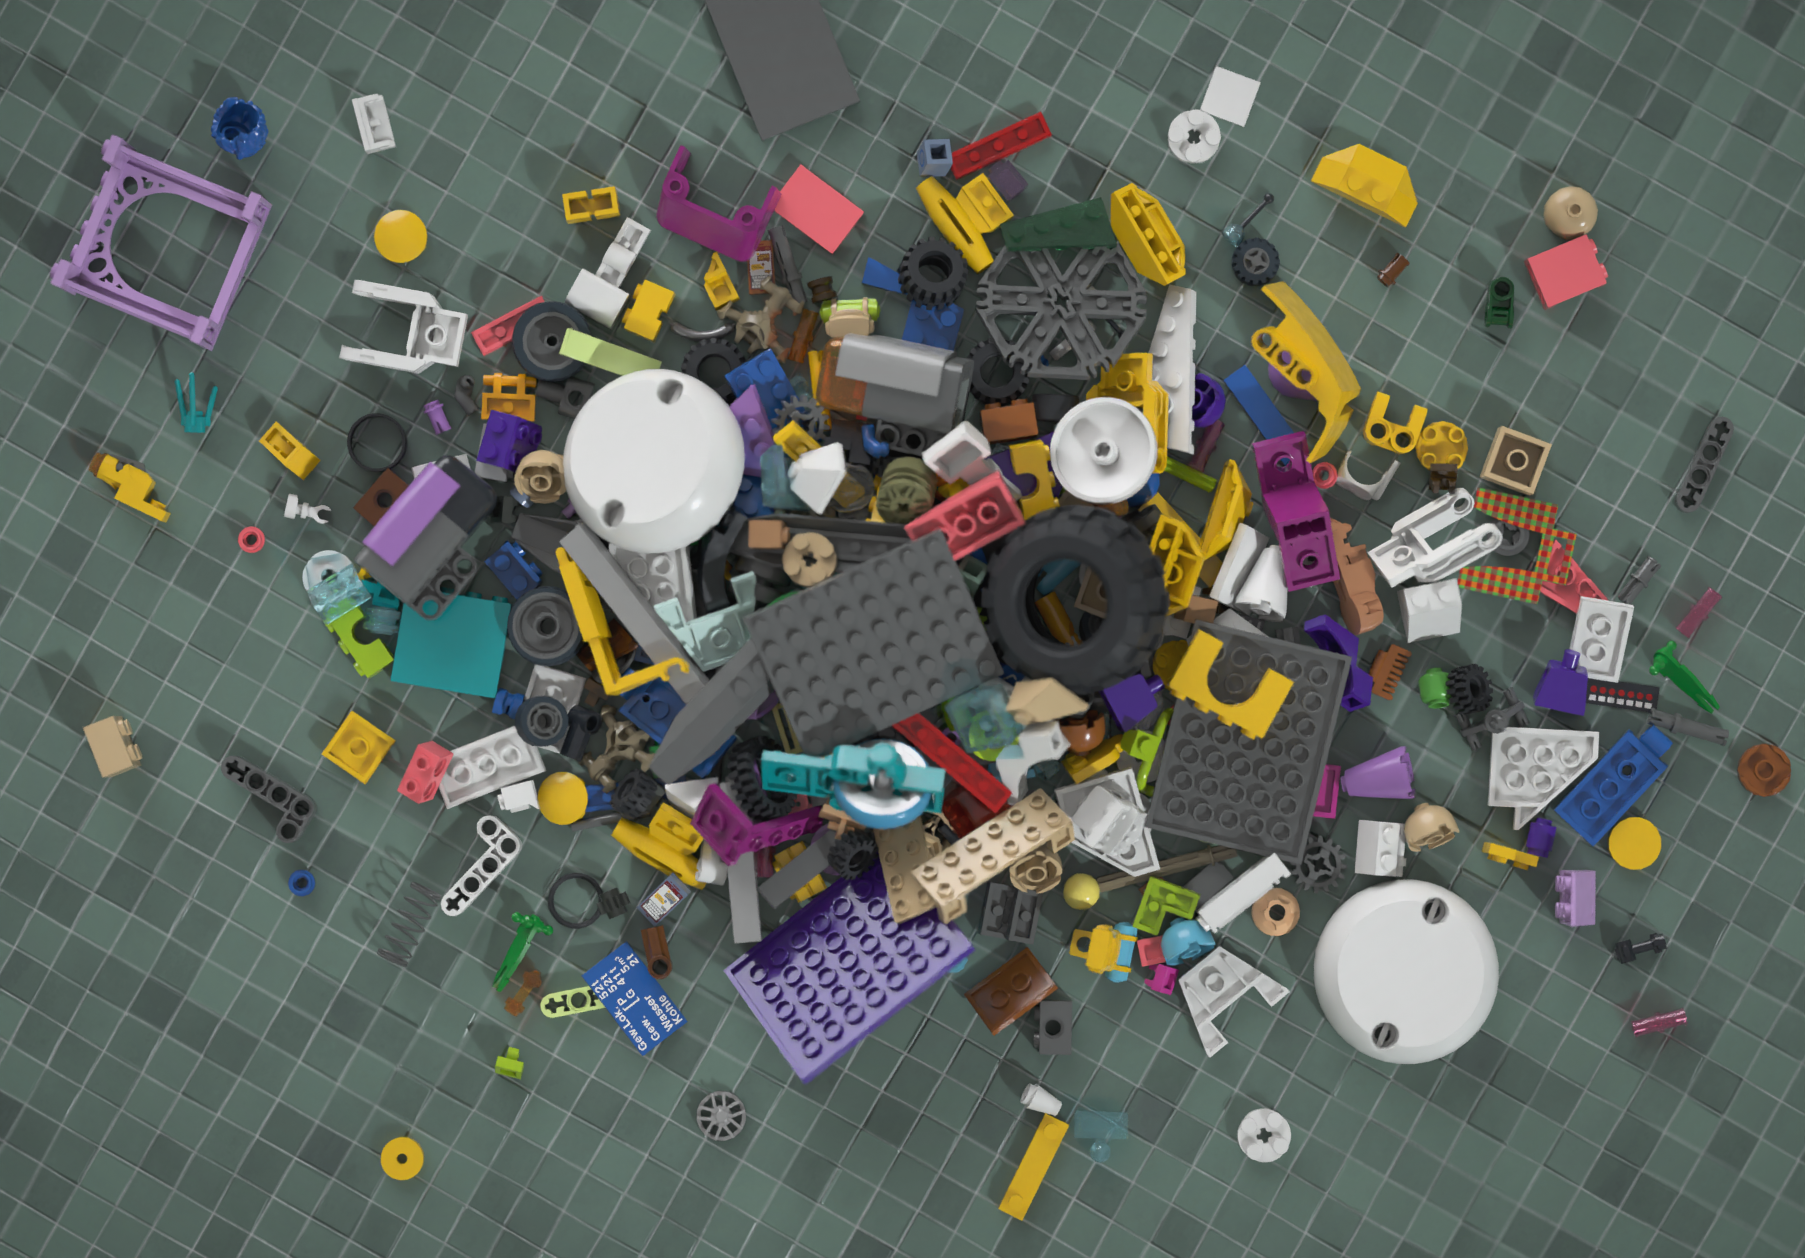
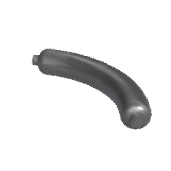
M678 322L670 323L672 332L685 339L698 342L704 339L711 340V338L721 339L731 334L736 326L733 322L710 331H695L682 326Z

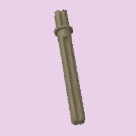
M1207 845L1208 848L1158 861L1160 869L1134 877L1125 871H1119L1100 876L1096 881L1098 882L1100 892H1105L1147 881L1150 879V876L1158 878L1211 863L1214 866L1215 862L1238 857L1234 848L1221 845L1214 847Z

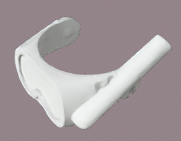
M1349 449L1337 472L1336 483L1363 500H1370L1371 498L1376 501L1379 500L1401 463L1395 460L1389 470L1382 475L1378 483L1364 485L1355 481L1348 472L1347 461L1352 452Z

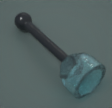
M1267 193L1262 203L1240 225H1229L1222 232L1223 237L1234 247L1240 245L1245 238L1244 228L1267 204H1271L1274 201V196L1271 193Z

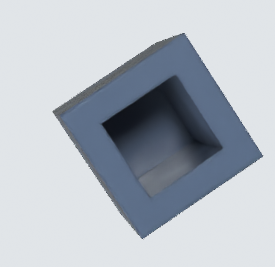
M950 139L923 140L917 151L920 177L946 176L953 164Z

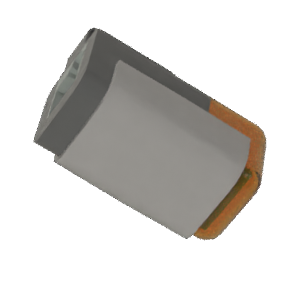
M849 333L845 337L841 336L830 339L825 344L816 390V400L820 406L826 409L878 419L876 440L879 443L886 442L889 449L923 456V452L933 446L938 439H942L964 422L974 370V360L957 357L956 351L875 334L865 336ZM886 428H890L895 432L894 441L886 439ZM911 434H917L921 438L920 447L911 444Z

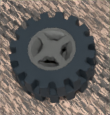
M1255 237L1249 238L1237 246L1232 256L1231 266L1234 275L1240 282L1248 286H1261L1274 278L1279 269L1280 259L1279 253L1273 244L1269 243L1266 239Z

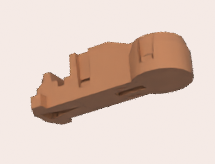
M1330 518L1340 579L1333 582L1340 599V609L1344 623L1352 634L1359 635L1374 630L1383 622V607L1375 592V571L1371 559L1367 556L1365 544L1350 547L1349 543H1344L1343 539L1347 538L1346 533L1352 530L1351 525L1342 524Z

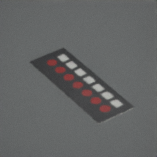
M1588 678L1586 703L1650 713L1652 708L1657 710L1660 687Z

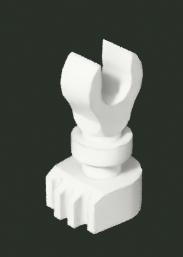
M289 493L284 517L295 519V515L298 514L301 515L300 518L306 519V516L311 517L321 524L329 522L318 517V512L322 509L331 511L328 506L312 507L308 506L309 503L303 502V505L298 504L297 495Z

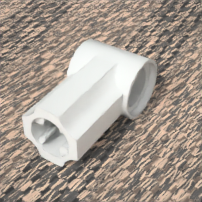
M703 839L701 842V854L696 867L699 871L695 873L696 881L723 886L728 872L727 865Z

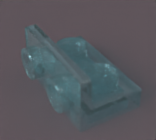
M352 563L307 590L313 607L325 624L333 622L371 598L370 593L364 586L358 571Z

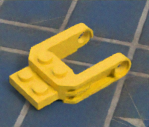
M1122 354L1113 369L1109 363V372H1105L1101 366V381L1097 385H1093L1087 392L1086 401L1094 398L1110 397L1123 400L1136 408H1143V415L1151 424L1157 441V459L1152 473H1163L1167 465L1169 394L1157 381H1152L1153 354Z

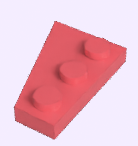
M1556 539L1553 541L1547 574L1560 576L1565 550ZM1573 558L1571 559L1566 585L1542 581L1540 593L1577 614L1581 596L1609 601L1593 581L1579 568Z

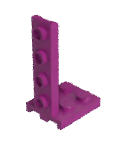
M716 783L707 786L690 824L729 867L737 864L741 854L751 851L755 852L770 845L775 846L780 842L789 839L794 840L799 836L817 832L822 827L824 818L818 817L822 806H814L753 825Z

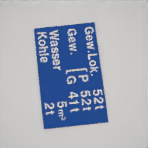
M627 941L582 975L583 979L642 1056L688 1022L657 980L649 974L647 967Z

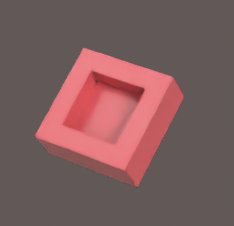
M1163 935L1137 940L1142 967L1166 962L1161 948V938Z

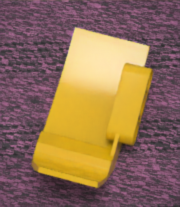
M1284 281L1265 285L1261 290L1272 299L1286 317L1277 328L1268 326L1257 330L1252 336V345L1260 355L1298 388L1306 389L1319 401L1318 411L1326 418V426L1314 449L1306 459L1307 462L1312 463L1330 451L1346 428L1354 411L1346 403L1359 396L1361 388L1348 362L1326 328L1303 300ZM1264 333L1271 337L1270 346L1263 342L1262 337ZM1283 351H1287L1291 355L1290 364L1284 362L1282 358ZM1303 369H1306L1310 372V382L1303 379Z

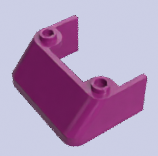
M680 145L663 182L656 214L658 223L673 233L738 262L750 260L756 252L782 194L776 187L771 186L761 210L749 205L743 206L738 209L733 221L685 199L689 193L690 185L682 173L691 153L686 147Z

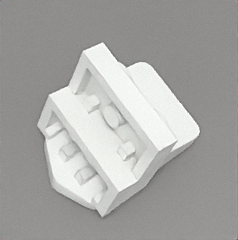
M1096 786L1075 812L1072 819L1089 836L1085 841L1086 844L1092 849H1101L1108 856H1116L1120 850L1140 840L1147 813L1129 800L1120 799L1105 787Z

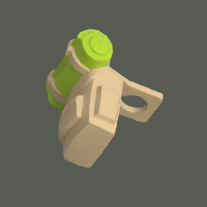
M867 297L858 300L831 299L823 301L819 314L825 323L826 334L837 338L839 348L844 337L849 333L865 336L873 333L874 322L879 318L881 308L876 299H868Z

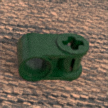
M1498 277L1488 285L1484 316L1485 327H1490V325H1504L1510 329L1513 327L1514 284L1509 278ZM1498 282L1504 283L1507 287V294L1504 297H1500L1495 293L1494 288ZM1494 315H1504L1505 317H1495Z

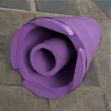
M1398 747L1345 770V776H1341L1343 792L1348 791L1349 796L1415 798L1416 790L1411 789L1410 784L1414 781L1409 753H1406L1407 747Z

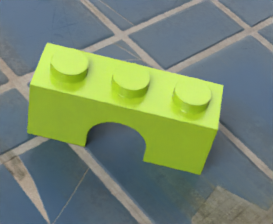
M348 594L323 611L326 616L323 622L331 633L336 631L341 640L338 641V644L346 655L351 653L356 661L353 663V666L361 677L366 675L367 678H372L394 663V656L383 639L378 638L368 645H363L356 639L355 628L367 616L353 595Z

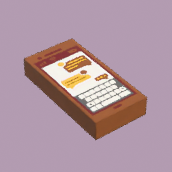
M771 240L760 241L754 256L747 261L749 295L769 294L764 289L760 290V281L764 280L767 276H771L772 279L770 281L775 284L773 244Z

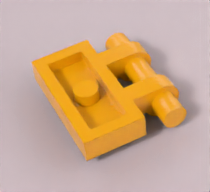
M503 373L483 376V385L493 386V393H482V420H488L491 410L535 422L536 395L526 394V387H537V378L527 377V374L503 376ZM502 387H517V394L502 393Z

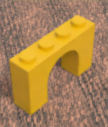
M1198 629L1167 684L1172 688L1170 693L1183 701L1186 696L1196 701L1193 706L1205 713H1208L1209 710L1219 714L1217 719L1230 727L1234 722L1242 727L1241 733L1252 739H1255L1256 735L1263 738L1294 682L1268 668L1256 691L1248 700L1235 705L1219 702L1209 691L1207 675L1223 642Z

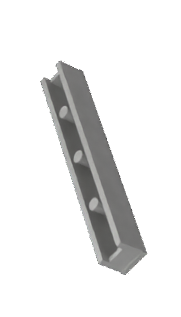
M585 522L577 524L576 528L559 542L655 665L675 657L683 658L688 662L689 673L680 671L681 667L679 664L668 668V675L670 676L668 682L687 705L710 680L597 535Z

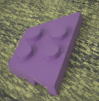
M755 384L750 385L729 406L739 424L744 442L745 459L743 474L774 480L782 478L789 480L788 468L779 446L774 442V433H772V427Z

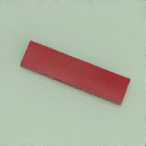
M1040 111L952 152L953 164L950 169L955 180L957 181L1051 137L1052 134L1042 112Z

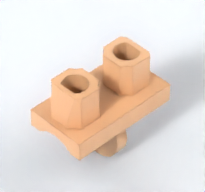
M830 798L820 809L818 817L831 820L827 828L836 831L835 839L841 840L840 835L843 833L847 834L848 830L852 829L854 831L855 828L865 830L866 826L852 820L844 811L832 808L829 804Z

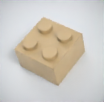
M1500 426L1496 431L1480 478L1528 496L1533 495L1552 444Z
M111 716L83 727L102 777H114L141 766L140 759L143 758L139 746L132 743L130 735L133 734V731L127 719L123 720L122 716Z

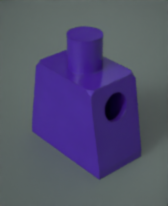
M1566 649L1562 662L1549 660L1533 694L1534 705L1584 716L1588 673L1585 667L1578 665L1581 655L1579 652Z
M1136 672L1119 684L1098 692L1117 729L1126 732L1157 708L1158 704L1153 694L1164 689L1165 686L1158 674L1145 680L1141 673Z

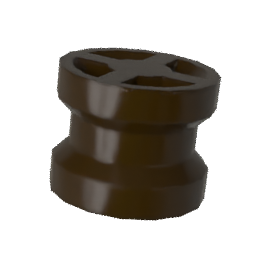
M832 276L819 278L807 283L808 289L812 290L813 296L811 300L813 304L838 297L836 291L832 288Z

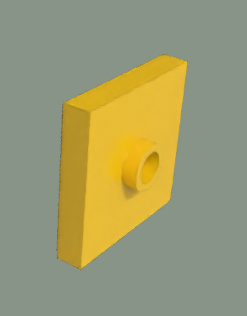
M351 711L322 752V755L362 783L367 784L396 740L356 712Z

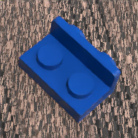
M507 540L501 548L484 562L511 594L518 599L524 593L537 588L544 582L540 578L543 573L534 562L527 563L522 557L526 553L516 541L511 544Z

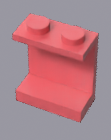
M1587 234L1524 261L1544 310L1607 283L1605 280L1608 278L1606 268L1603 263H1598L1595 256L1598 253L1597 247L1593 239H1588Z

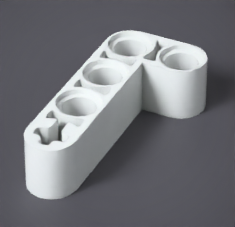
M485 816L477 823L478 834L491 847L442 898L441 908L449 916L463 913L522 849L520 838L496 816ZM487 820H492L496 823L497 829L493 835H488L483 831V824ZM506 838H511L516 843V849L512 853H506L502 848V843ZM489 857L494 858L498 864L496 871L493 873L486 871L484 868V862ZM469 877H475L479 881V888L475 892H471L466 888V880ZM460 888L461 892L470 897V899L467 901L466 897H463L458 902L459 910L457 908L451 910L449 908L451 904L449 898H457L461 894L457 891Z

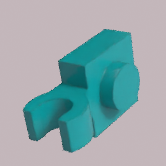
M358 580L356 596L361 598L373 597L372 605L398 611L400 600L378 581L375 584L366 580Z

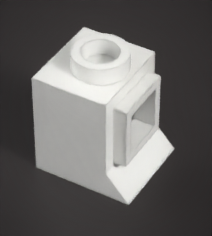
M534 780L500 788L502 794L498 795L501 810H511V813L529 809L531 808L530 805L540 809Z

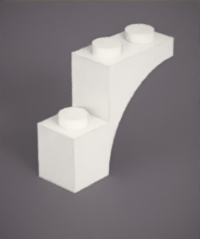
M1058 722L1029 723L1019 735V745H1006L996 758V768L1000 772L1002 784L1013 793L1007 799L1009 805H1015L1020 802L1027 793L1028 767L1042 760L1054 759L1063 747L1064 743Z

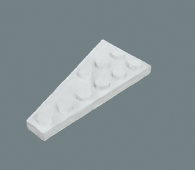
M1169 285L1149 353L1153 354L1152 381H1157L1169 394L1167 448L1194 454V445L1191 444V432L1194 431L1192 406L1195 404V363H1193V350H1195L1196 340L1193 339V325L1196 323V291ZM1137 408L1143 414V408Z

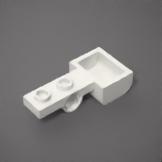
M627 217L615 240L605 253L596 275L586 269H582L564 303L612 329L631 294L620 289V286L651 230Z
M964 421L923 452L924 462L949 484L961 477L971 485L999 470L1014 500L1017 501L1022 497L1021 491L1003 476L998 465L990 458L984 459L991 454L988 441L967 421Z

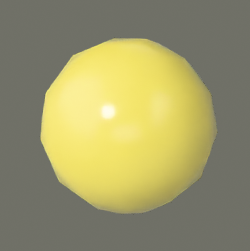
M1076 873L1068 878L1064 884V899L1074 909L1087 910L1094 906L1099 899L1100 888L1098 882L1091 875Z

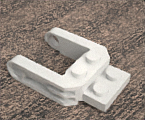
M354 280L353 294L416 306V309L412 316L406 356L365 348L356 349L342 345L340 359L417 374L434 363L458 367L468 314L444 310L435 296L427 292Z
M1456 488L1454 494H1449L1448 492L1395 522L1391 530V539L1367 553L1391 587L1404 582L1412 576L1418 582L1436 583L1496 549L1502 541V534L1494 524L1487 523L1463 533L1432 551L1424 539L1468 515L1474 508L1475 502L1469 492L1464 488ZM1465 498L1463 505L1454 507L1458 499ZM1493 532L1492 537L1488 541H1481L1486 533Z

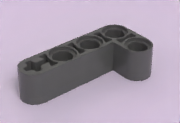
M229 756L223 760L221 771L227 779L285 812L276 828L278 839L285 843L298 841L303 836L317 811L315 801L243 757ZM238 761L237 767L239 769L248 771L251 768V770L246 775L240 772L231 773L232 768L229 764ZM257 773L263 776L264 784L259 789L253 787L251 783L252 777ZM278 787L284 788L287 792V797L283 802H278L274 797V792ZM302 800L306 801L310 806L309 813L305 816L300 815L297 811V805ZM288 823L293 824L296 828V834L291 839L287 838L283 833V829Z

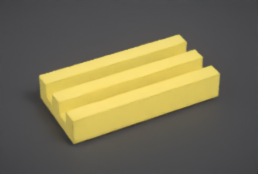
M781 703L777 704L772 711L786 754L803 752L784 710L795 745V749L790 750L778 711L783 706Z

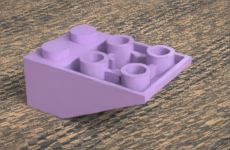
M1560 870V876L1555 877V890L1560 892V902L1555 903V917L1559 918V923L1568 926L1595 924L1596 871Z

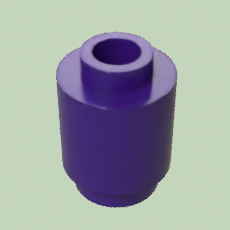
M1537 818L1536 823L1530 822L1526 847H1528L1527 854L1548 858L1549 851L1552 852L1557 829V827L1552 826L1553 821Z

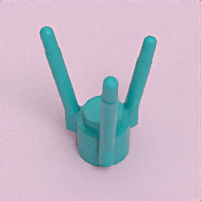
M191 372L189 373L190 411H187V413L180 381L175 379L176 394L181 414V426H184V432L205 433V426H211V414L218 388L217 386L212 388L205 417H203V411H196L194 373Z

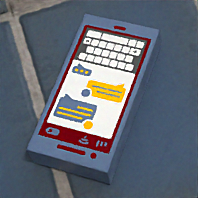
M672 873L636 908L655 927L691 891Z

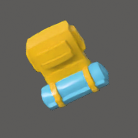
M1119 922L1115 924L1114 929L1109 925H1098L1093 929V932L1075 929L1069 954L1087 959L1086 966H1088L1089 971L1103 974L1105 971V977L1115 983L1127 981L1128 974L1131 973L1130 963L1134 944L1138 939L1136 937L1138 928L1132 927L1133 925L1129 922ZM1081 937H1088L1091 940L1087 952H1082L1078 949L1077 942Z

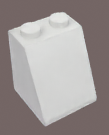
M1457 579L1397 591L1407 643L1460 633L1462 603Z

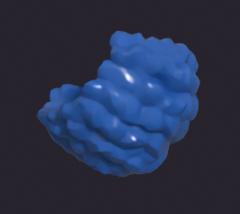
M232 97L223 101V104L216 110L213 116L211 136L216 139V143L220 148L236 154L238 160L255 155L266 144L265 140L269 131L265 115L251 100L245 103L243 99Z

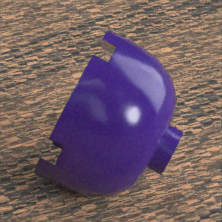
M1198 373L1195 375V404L1192 406V421H1194V427H1206L1215 423L1221 417L1225 410L1226 399L1224 390L1216 380L1205 374Z

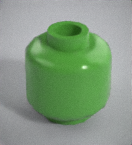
M1442 668L1426 670L1427 674L1421 676L1418 681L1421 701L1433 709L1449 706L1451 695H1447L1446 690L1450 688L1446 686V681H1450L1448 678L1450 673L1442 672Z

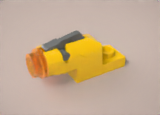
M97 452L90 463L89 471L93 473L94 477L102 479L115 490L119 488L114 499L162 522H167L171 513L164 510L166 505L154 499H151L150 503L147 502L156 482L149 473H146L144 463L113 454L109 455L108 453L101 454Z

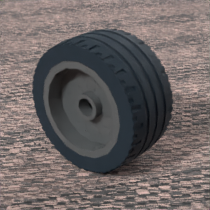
M554 301L542 302L526 310L518 319L512 335L513 352L520 366L531 376L549 382L566 380L577 374L586 363L561 355L559 352L567 328L592 336L589 325L581 313L572 306ZM554 336L557 339V344L549 346L547 339Z

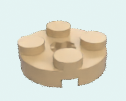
M816 533L798 534L786 546L783 553V564L785 572L793 582L803 587H811L833 576L837 567V556L833 545L824 536ZM808 553H813L814 558L817 559L815 565L811 564L812 567H807L806 562L803 560L805 555L808 556Z

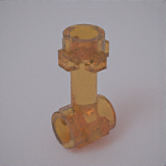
M537 969L530 972L525 971L522 976L524 978L523 985L514 998L508 997L505 1001L504 1009L516 1017L519 1013L522 1014L525 1009L522 1004L534 987L539 988L543 983L540 971Z

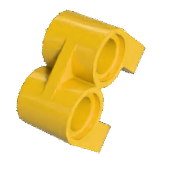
M1377 391L1363 428V437L1371 445L1385 448L1396 454H1406L1414 449L1428 409L1415 404L1406 427L1400 426L1383 418L1390 395ZM1372 425H1380L1383 428L1384 435L1382 438L1377 439L1371 435ZM1397 434L1407 435L1409 439L1407 447L1403 448L1396 444Z

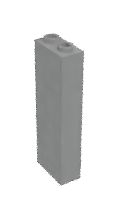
M725 777V782L719 783L720 788L752 823L751 817L747 815L748 809L743 811L740 807L743 801H736L734 797L738 794L737 790L732 791L730 786L734 784V780H729L728 777ZM751 851L741 854L737 864L727 866L734 943L755 942L763 939L755 852Z

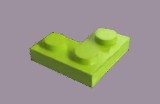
M1150 876L1132 927L1158 935L1166 911L1192 920L1201 894Z

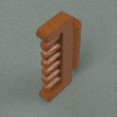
M1394 644L1389 646L1387 653L1378 650L1368 673L1373 677V694L1387 700L1393 699V696L1389 693H1395V689L1384 684L1392 687L1398 686L1396 682L1387 679V677L1400 681V677L1390 673V671L1402 675L1403 671L1393 667V665L1405 669L1406 666L1395 659L1407 663L1408 659L1403 656L1410 657L1412 655L1410 651Z

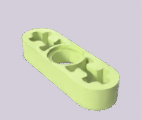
M589 986L550 993L541 1001L543 1014L550 1018L605 1008V1006L599 999H595L596 1005L591 1006V995L588 992L591 988ZM575 993H583L586 996L587 1002L584 1007L577 1008L572 1004L571 999ZM567 994L569 1011H565V1006L556 1008V1013H552L551 1009L546 1008L550 998H554L555 1002L564 1001L562 995Z

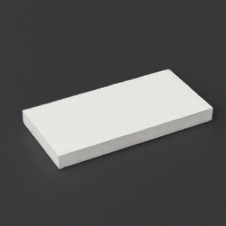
M513 726L451 750L450 752L454 753L442 778L439 789L447 809H450L546 771L537 746H531L524 742L517 734L516 727Z

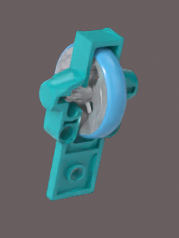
M874 739L854 747L840 745L834 748L833 754L826 755L824 758L810 757L805 754H786L781 751H763L762 789L830 798L829 804L832 808L844 811L852 820L864 826L878 829L896 828L913 821L923 811L941 814L945 792L943 788L945 769L929 767L925 758L916 749L903 742L892 739Z

